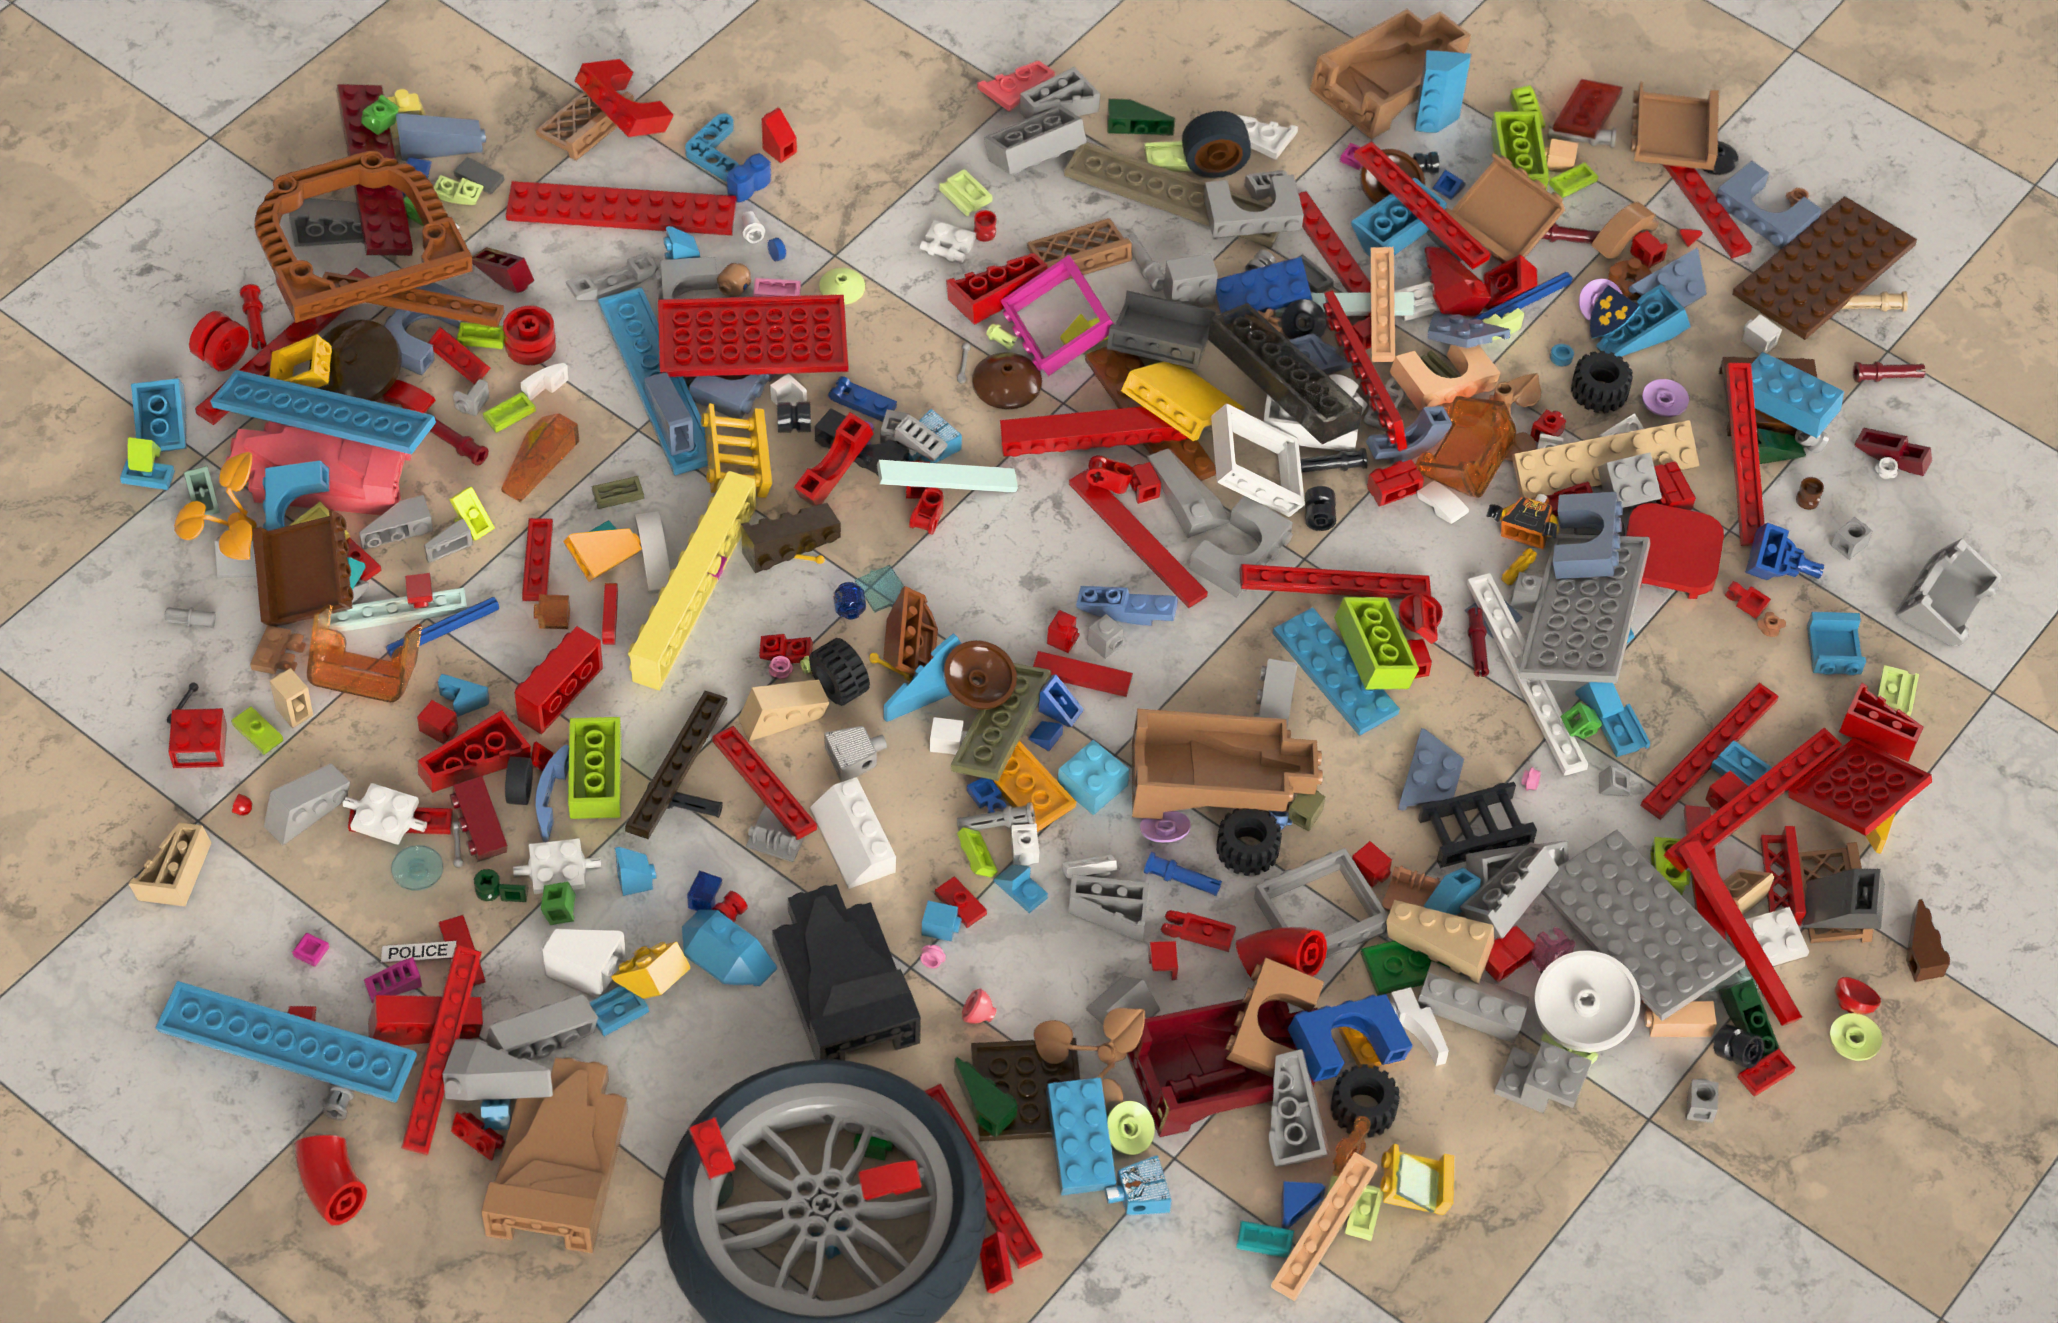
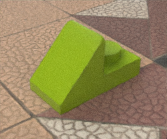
M128 437L129 469L152 472L155 457L160 458L161 448L153 440Z

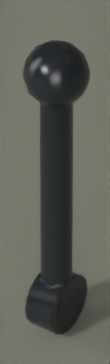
M197 683L189 684L188 692L175 710L182 709L192 693L198 690L199 686ZM172 713L168 715L167 723L171 724Z

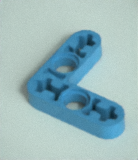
M724 113L718 114L685 144V155L690 161L726 182L729 171L739 166V163L715 148L733 132L734 120L732 116ZM706 135L715 136L712 140H707L704 137ZM710 158H716L718 162L709 163L707 162V160Z

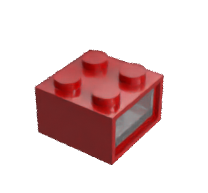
M223 708L172 710L168 752L173 768L224 767L227 723Z

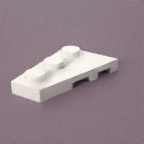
M1237 115L1244 121L1247 127L1251 149L1275 160L1298 131V126L1290 125V128L1278 126L1277 122L1270 121V124L1257 122L1256 118Z

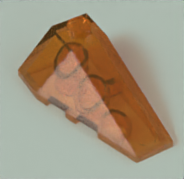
M560 413L542 417L527 432L501 491L521 503L580 442L578 424Z

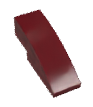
M1863 428L1855 441V447L1878 461L1885 457L1893 458L1898 463V469L1908 473L1924 476L1932 462L1931 447L1909 443L1908 436Z

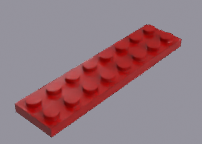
M1331 290L1324 293L1326 303L1323 304L1326 315L1329 317L1326 318L1330 331H1335L1334 337L1339 347L1343 346L1346 362H1351L1353 365L1351 369L1356 379L1360 378L1362 392L1364 395H1369V404L1373 412H1378L1377 418L1382 428L1386 427L1389 443H1395L1398 451L1407 449L1403 421L1334 291Z

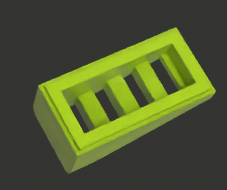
M1532 86L1512 89L1509 101L1514 111H1538L1540 126L1545 128L1546 124Z

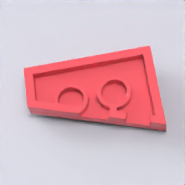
M1038 60L1019 67L1014 73L1006 76L1000 74L995 76V80L978 82V89L1010 112L1020 104L1021 93L1055 77V71Z

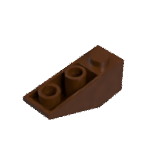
M1923 899L1918 900L1913 911L1906 957L1915 982L1944 977L1950 965L1949 953L1944 951L1940 932L1935 929L1932 923L1931 911L1929 908H1926Z

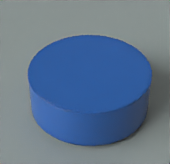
M779 238L769 240L767 246L771 258L775 262L785 259L786 248L782 240Z

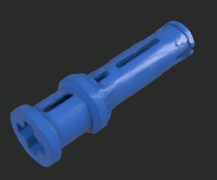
M1154 852L1150 853L1144 869L1145 874L1150 872L1163 877L1164 881L1175 880L1214 896L1218 895L1222 884L1221 880L1179 866L1175 862L1176 860L1171 859L1168 861L1157 857Z

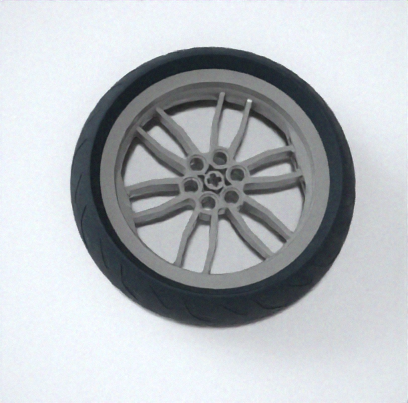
M834 1059L806 1060L779 1065L751 1075L720 1094L703 1109L685 1132L669 1163L660 1205V1227L663 1246L678 1286L689 1303L707 1323H937L963 1292L980 1255L985 1235L986 1197L980 1168L964 1133L951 1115L935 1099L927 1095L924 1090L900 1076L871 1065ZM715 1118L734 1165L739 1159L742 1160L764 1184L787 1200L751 1202L717 1210L720 1191L728 1173L711 1180L708 1179L689 1128ZM806 1125H832L825 1144L822 1172L818 1175H811L792 1148L776 1134ZM844 1128L849 1132L862 1134L856 1151L843 1170L840 1171L831 1168V1161L839 1131H842ZM871 1136L891 1141L911 1161H917L920 1180L925 1183L928 1197L898 1202H865L867 1200L863 1198L861 1184L851 1186L850 1183L863 1162ZM765 1140L788 1164L796 1178L790 1181L772 1171L749 1150ZM828 1185L837 1186L835 1189H828L826 1187ZM807 1190L811 1193L808 1195H803L799 1192ZM854 1203L856 1206L847 1207L845 1204ZM930 1211L926 1237L917 1256L911 1263L907 1262L882 1236L860 1222L896 1219ZM794 1214L802 1215L801 1218L796 1219L791 1216ZM750 1219H781L761 1230L728 1239H721L718 1225ZM844 1226L848 1229L845 1231H839L836 1228ZM812 1232L821 1233V1235L817 1237H813L809 1234ZM792 1235L797 1236L783 1261L775 1287L753 1281L733 1263L728 1255L729 1252L759 1248ZM857 1240L880 1253L901 1273L884 1284L859 1257L852 1243ZM834 1245L837 1247L854 1272L873 1291L843 1300L820 1301L815 1299L822 1279L825 1250L828 1246ZM804 1251L816 1253L815 1269L807 1294L801 1295L795 1291L784 1290L790 1272Z

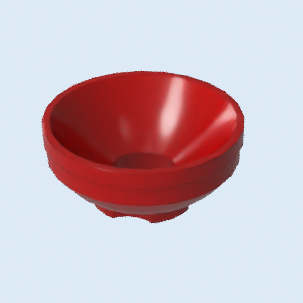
M1419 593L1405 597L1401 601L1398 610L1401 624L1406 629L1417 633L1415 631V623L1412 621L1414 618L1413 597ZM1420 593L1436 606L1438 627L1443 616L1442 606L1434 597Z
M1841 977L1834 988L1839 1006L1850 1014L1862 1015L1873 1013L1881 1003V998L1875 990L1854 978Z

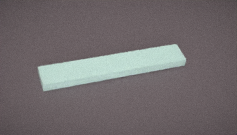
M1394 292L1395 316H1414V292ZM1311 293L1312 301L1316 302L1325 313L1323 304L1326 303L1324 293ZM1335 293L1346 316H1368V313L1371 312V293ZM1286 307L1277 309L1276 317H1282Z
M879 460L877 463L880 484L1016 492L1018 489L1014 468Z
M464 588L432 592L433 602H428L429 607L414 608V604L409 605L407 596L352 605L353 609L318 617L320 633L323 635L456 614L467 609Z

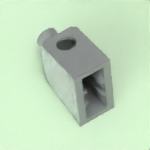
M863 726L824 733V747L841 782L855 778L875 768L877 765L876 752L887 749L886 740L883 735L870 738Z

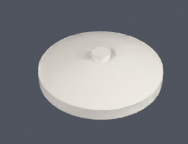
M1576 951L1563 955L1553 961L1538 980L1535 991V1011L1539 1023L1554 1041L1566 1048L1581 1052L1606 1050L1624 1040L1637 1022L1640 1010V992L1636 980L1621 962L1607 954L1595 951Z

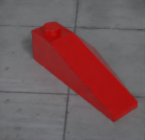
M1426 246L1424 250L1427 267L1432 273L1429 277L1430 283L1434 284L1432 295L1441 313L1473 317L1479 315L1491 299L1483 282L1445 248Z

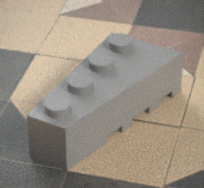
M1530 842L1465 901L1460 908L1467 919L1493 925L1494 936L1503 939L1557 873L1559 868L1545 846Z
M584 994L576 997L570 996L561 1002L544 1005L538 1010L521 1013L506 1021L500 1020L489 1026L486 1042L488 1046L497 1050H506L509 1055L518 1059L525 1058L530 1060L538 1055L542 1059L549 1056L558 1045L565 1048L593 1034L598 1017Z

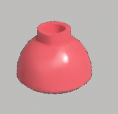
M981 988L974 990L969 995L962 1010L963 1021L971 1024L981 1023L985 1020L991 1022L996 1014V1008L992 1006L989 995Z

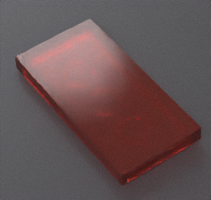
M1581 79L1554 122L1553 131L1596 139L1623 94V87Z

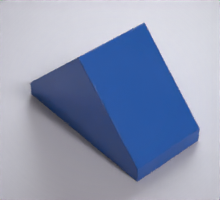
M1054 674L1040 691L1039 712L1067 727H1072L1084 709L1059 677Z
M1284 1181L1281 1194V1228L1289 1229L1324 1198L1326 1187L1322 1183Z

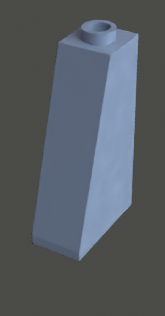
M396 114L402 161H407L408 158L425 159L483 152L482 143L486 142L485 129H480L479 120Z
M667 372L644 378L645 394L671 456L694 450L692 418Z

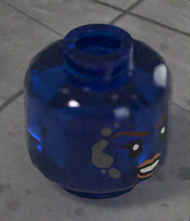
M842 583L834 591L835 612L839 616L848 620H854L866 610L864 590L861 586L856 585V583Z

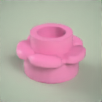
M784 656L773 658L769 664V673L774 678L785 679L793 671L792 664Z
M1531 767L1529 771H1524L1522 785H1526V791L1529 789L1537 790L1541 771L1534 770V767Z
M925 945L922 948L921 961L925 966L937 968L941 962L945 961L946 956L938 945Z

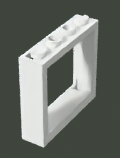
M1227 403L1211 416L1217 483L1288 517L1305 505L1297 438ZM1233 432L1278 454L1281 486L1235 464Z

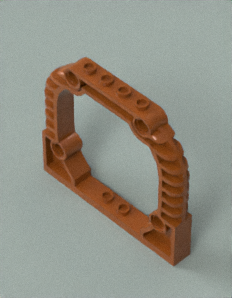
M377 151L354 154L276 177L273 181V189L265 196L263 203L256 212L254 222L257 239L275 274L276 284L295 323L472 272V255L453 218L448 216L432 183L426 178V175L421 171L415 170V167L410 164H398L396 159L383 158V155ZM361 184L368 188L390 185L404 192L413 203L424 225L422 237L423 249L425 251L421 255L422 263L337 288L333 281L313 274V267L309 262L296 259L279 225L283 214L299 209L303 205L304 199L353 185Z

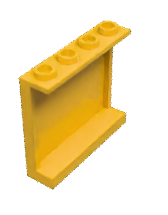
M1164 361L1130 371L1121 390L1192 441L1199 439L1204 427L1212 425L1211 416L1226 403L1243 412L1245 407L1187 367Z

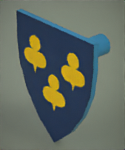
M1608 285L1595 303L1591 314V338L1604 337L1617 331L1634 316L1640 306Z

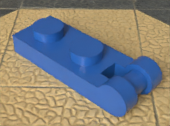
M844 376L839 377L836 381V387L832 388L828 393V397L832 401L882 422L884 421L887 409L895 411L897 408V401L856 385Z

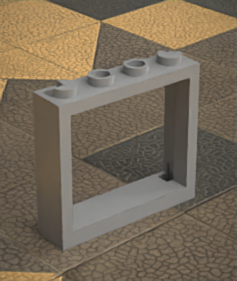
M1345 848L1334 853L1329 852L1320 859L1309 860L1301 867L1294 870H1285L1279 876L1272 879H1264L1263 883L1256 885L1254 900L1272 929L1287 927L1271 901L1272 898L1338 870L1341 871L1370 918L1325 936L1327 942L1326 958L1387 933L1386 920L1388 914Z

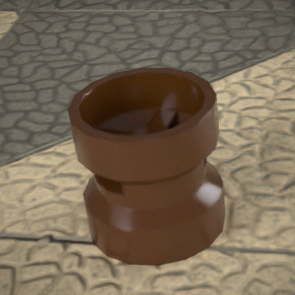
M1807 477L1802 480L1796 496V502L1801 508L1807 510L1817 508L1824 491V485L1821 480L1815 477Z

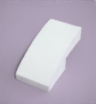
M559 363L537 371L521 382V391L530 401L544 389L553 393L568 381L567 365Z
M1435 480L1417 491L1419 500L1434 507L1435 515L1451 524L1469 513L1466 505L1454 493Z

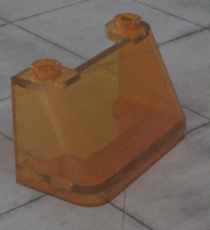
M1456 396L1447 410L1452 426L1434 456L1430 452L1422 453L1415 465L1423 476L1467 496L1480 498L1516 438V427L1505 402Z

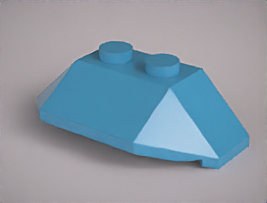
M698 910L682 926L684 956L722 984H753V986H761L777 970L776 964L760 942L718 910Z

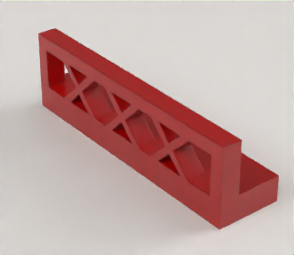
M1785 826L1782 835H1761L1760 838L1764 872L1772 873L1774 876V881L1767 895L1769 913L1776 911L1780 905L1784 908L1790 907L1797 925L1801 926L1806 914L1796 829L1795 826ZM1768 843H1781V851L1776 855L1768 848ZM1775 862L1784 868V872L1780 876L1771 870L1770 866ZM1777 884H1780L1787 891L1783 897H1780L1773 891Z

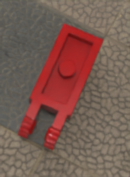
M1169 910L1165 915V919L1174 924L1164 923L1160 929L1164 935L1173 938L1179 937L1183 940L1229 952L1236 932V926L1175 910Z

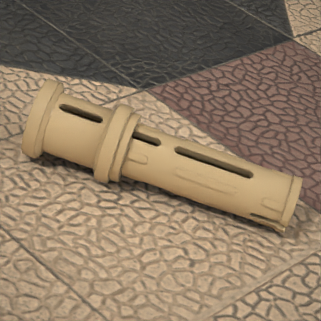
M1883 291L1880 295H1855L1842 309H1880L1883 312H1887L1890 309H1901L1902 312H1906L1908 296L1906 291H1902L1899 294H1888L1887 291Z

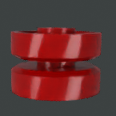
M522 306L508 313L503 321L504 343L508 357L522 365H537L550 359L556 350L555 326L551 314L537 306Z
M212 311L200 319L194 327L189 340V349L194 356L205 361L217 371H226L238 363L244 355L249 342V332L244 326L233 321L221 311Z

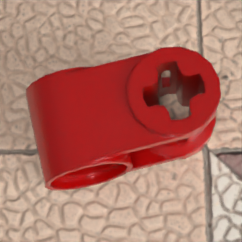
M1096 455L1089 460V470L1087 471L1086 478L1093 486H1098L1117 494H1124L1133 477L1134 469L1126 463Z
M930 487L923 492L916 508L912 512L909 528L914 529L917 527L928 531V534H934L944 510V495L940 489Z

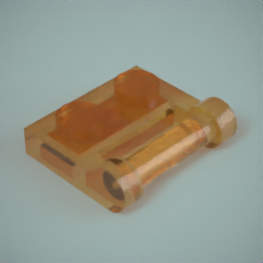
M1358 1117L1354 1123V1131L1347 1139L1343 1137L1335 1148L1337 1155L1332 1162L1335 1165L1333 1176H1340L1354 1152L1361 1156L1364 1154L1366 1149L1365 1136L1371 1126V1122L1367 1117Z

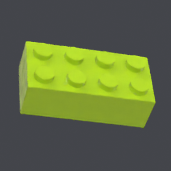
M1538 111L1494 112L1491 126L1494 153L1499 157L1501 155L1505 156L1512 163L1511 166L1516 169H1523L1529 175L1528 178L1532 181H1540L1546 187L1545 190H1547L1549 172Z
M1344 597L1334 619L1365 689H1409L1419 671V667L1388 598Z
M620 717L570 718L568 784L570 819L621 818L622 731Z

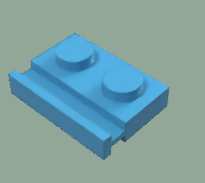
M1626 704L1624 711L1606 718H1601L1598 715L1602 723L1601 729L1616 757L1639 751L1640 748H1649L1650 741L1630 704Z
M1734 740L1711 765V768L1722 776L1731 770L1748 787L1772 769L1771 766Z
M619 986L589 1002L598 1017L596 1027L603 1036L649 1013V1007L644 999L623 986Z

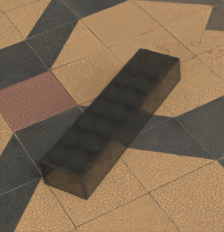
M1248 303L1210 318L1208 340L1321 444L1359 429L1362 406Z

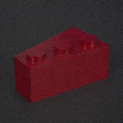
M483 776L453 785V794H450L453 808L457 810L460 817L458 818L462 832H466L469 839L466 843L470 855H475L477 862L506 853L508 845Z

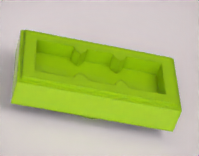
M1584 162L1551 178L1549 185L1561 198H1564L1597 182L1598 175Z
M460 322L457 340L464 346L503 349L505 341L503 326L498 325L496 328Z
M522 391L483 412V418L497 433L536 412V407Z
M251 706L231 720L232 725L263 755L284 741L283 736Z

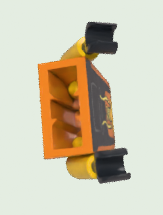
M1538 494L1534 500L1521 497L1516 503L1505 508L1495 504L1489 505L1486 517H1493L1497 522L1501 521L1502 537L1544 549L1547 537L1556 538L1560 532L1557 517L1553 515V507L1548 504L1549 499L1543 494Z

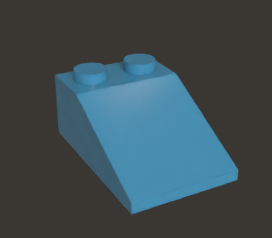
M180 379L131 384L136 438L153 440L161 448V452L186 449V403L184 384Z

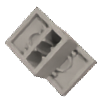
M1542 1041L1537 1056L1513 1047L1494 1094L1541 1113H1544L1549 1099L1574 1108L1592 1060Z

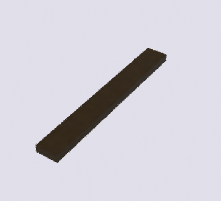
M706 690L703 692L625 825V832L649 840L726 707L727 697Z

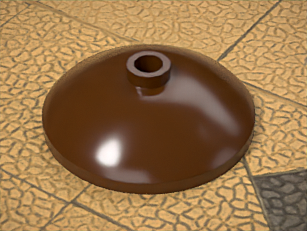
M1382 149L1411 179L1416 178L1425 185L1424 173L1415 159L1400 150ZM1362 166L1360 172L1361 187L1367 198L1376 205L1389 196L1391 192Z
M1002 352L990 355L979 362L973 372L972 384L977 396L986 404L999 409H1017L1028 405L1039 395L1042 387V375L1029 358L1016 353Z
M973 640L956 646L949 653L944 664L943 676L948 690L959 702L971 708L982 710L996 708L1011 697L1016 687L1017 673L1013 661L1000 647L986 641ZM973 680H977L979 685L975 684Z

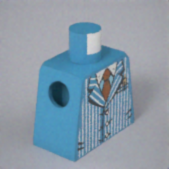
M930 409L919 422L947 443V447L934 462L911 448H907L909 450V461H915L920 457L925 462L937 463L961 450L962 434L935 411ZM932 444L928 449L932 450L935 444Z
M1158 1155L1120 1169L1117 1176V1186L1105 1188L1107 1203L1122 1201L1125 1212L1128 1215L1170 1212L1172 1200Z

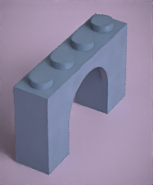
M1751 161L1718 188L1717 202L1739 221L1766 238L1773 245L1782 249L1820 217L1822 209L1806 197H1803L1789 210L1780 213H1772L1759 208L1752 198L1765 188L1769 172Z
M430 283L416 288L468 298L437 283ZM397 309L392 316L387 318L384 327L392 333L400 346L402 354L401 367L422 376L435 360L433 345L409 335L406 332L409 325L420 319L435 318L459 328L460 322L465 321Z
M775 374L749 375L740 380H726L718 376H696L690 385V394L694 402L708 407L709 404H714L715 411L731 418L742 419L745 413L748 414L754 400L762 395L764 386L773 379Z
M1617 492L1559 495L1558 517L1560 528L1591 527L1600 530L1601 534L1585 543L1554 545L1553 566L1556 579L1614 576L1615 566H1619V554L1616 549H1620V535H1617V532L1622 531L1621 518L1619 516L1623 515L1622 501H1618Z

